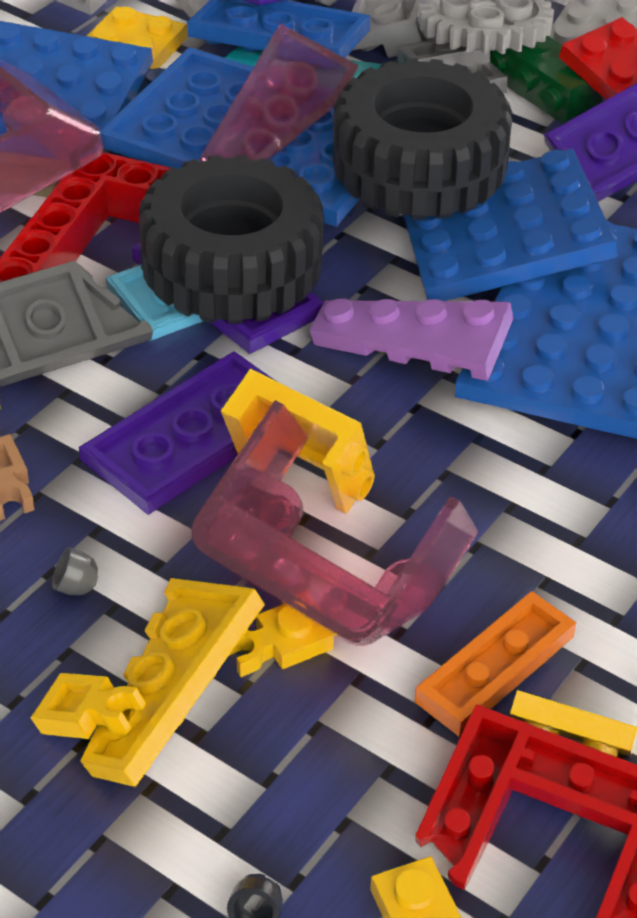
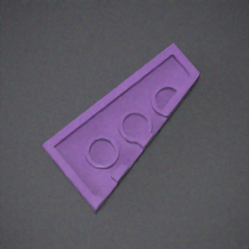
M342 298L325 300L310 328V333L316 346L364 356L369 355L375 350L386 352L389 361L407 364L411 358L430 361L432 370L451 373L455 367L470 369L472 378L488 381L513 321V313L510 302H490L487 300L448 302L437 299L427 301H395L392 299L350 301Z

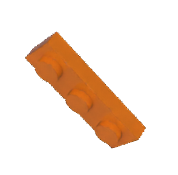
M531 591L420 683L415 690L414 702L460 737L476 704L492 709L574 638L577 622Z

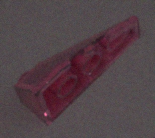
M280 24L201 155L200 161L207 160L208 156L222 155V158H234L235 154L248 155V159L259 161L260 158L270 160L334 107L337 97L354 77L359 65Z

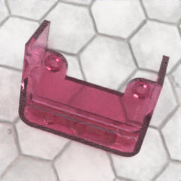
M0 59V111L3 112V120L7 130H9L0 135L1 213L97 159L104 150V144L100 130L95 124L26 71Z
M275 400L196 516L192 525L193 541L196 547L209 559L343 641L355 646L372 644L426 611L432 605L474 540L478 530L462 503L450 496L410 559H402L390 565L375 587L293 540L290 537L302 519L303 503L297 492L282 482L281 479L309 437L285 405Z

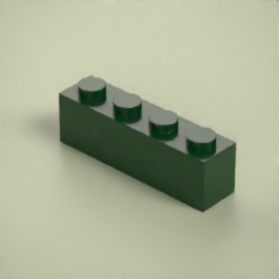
M546 36L544 43L536 42L534 48L522 45L521 52L511 48H507L505 54H501L497 50L490 51V63L507 76V87L562 124L603 102V97L559 58L562 44L549 36Z

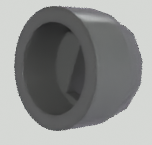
M67 547L56 565L52 579V589L67 595L79 596L89 593L96 586L98 580V567L94 558L85 552Z

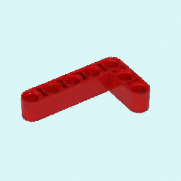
M89 152L80 156L0 257V282L76 261L109 216L139 223V207L146 191L156 179L160 180L161 176L170 170L171 167L105 152Z

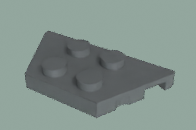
M76 261L0 282V387L149 341L153 335L152 327L144 319L139 322L120 306L121 300L108 288L96 284L92 275Z

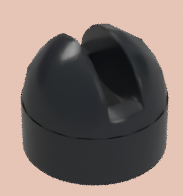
M248 874L238 881L232 890L227 904L228 917L279 918L283 907L280 886L272 879L265 877L264 874ZM253 894L262 897L255 910L245 905Z

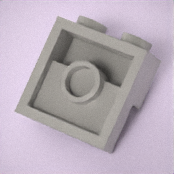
M356 0L352 12L370 15V31L352 51L358 49L370 51L383 44L386 54L390 58L397 56L398 46L436 39L426 38V31H420L418 15L421 0Z

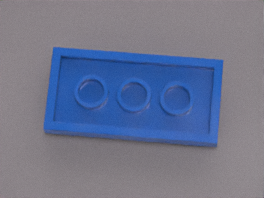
M210 0L187 21L188 37L203 39L208 44L217 45L225 43L240 46L245 51L263 50L278 53L282 58L292 59L300 57L316 60L320 65L332 66L340 65L370 31V15L287 0L263 5L243 0Z

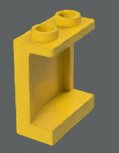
M250 369L221 409L240 461L258 470L273 447L277 446L323 469L336 509L348 513L356 500L360 502L367 496L375 477L361 423Z

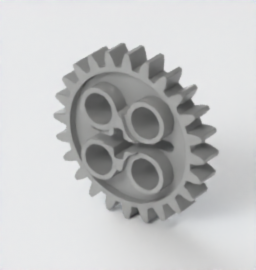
M421 0L418 24H420V31H426V38H436V44L449 42L450 49L462 46L466 47V53L476 49L481 50L483 54H488L493 50L505 54L507 48L521 52L522 45L534 48L536 42L544 43L546 36L551 35L554 9L551 8V1Z

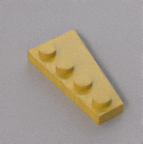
M170 578L164 591L169 601L163 612L153 613L145 629L150 640L142 656L131 657L123 673V676L128 681L127 686L137 687L146 705L143 710L128 709L122 712L132 727L128 734L113 733L106 726H97L80 760L92 777L136 787L265 604L255 588Z

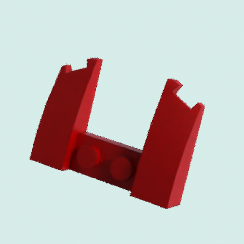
M476 704L417 830L415 842L420 847L432 842L453 865L448 870L450 881L456 887L465 891L513 790L628 835L596 918H637V765Z

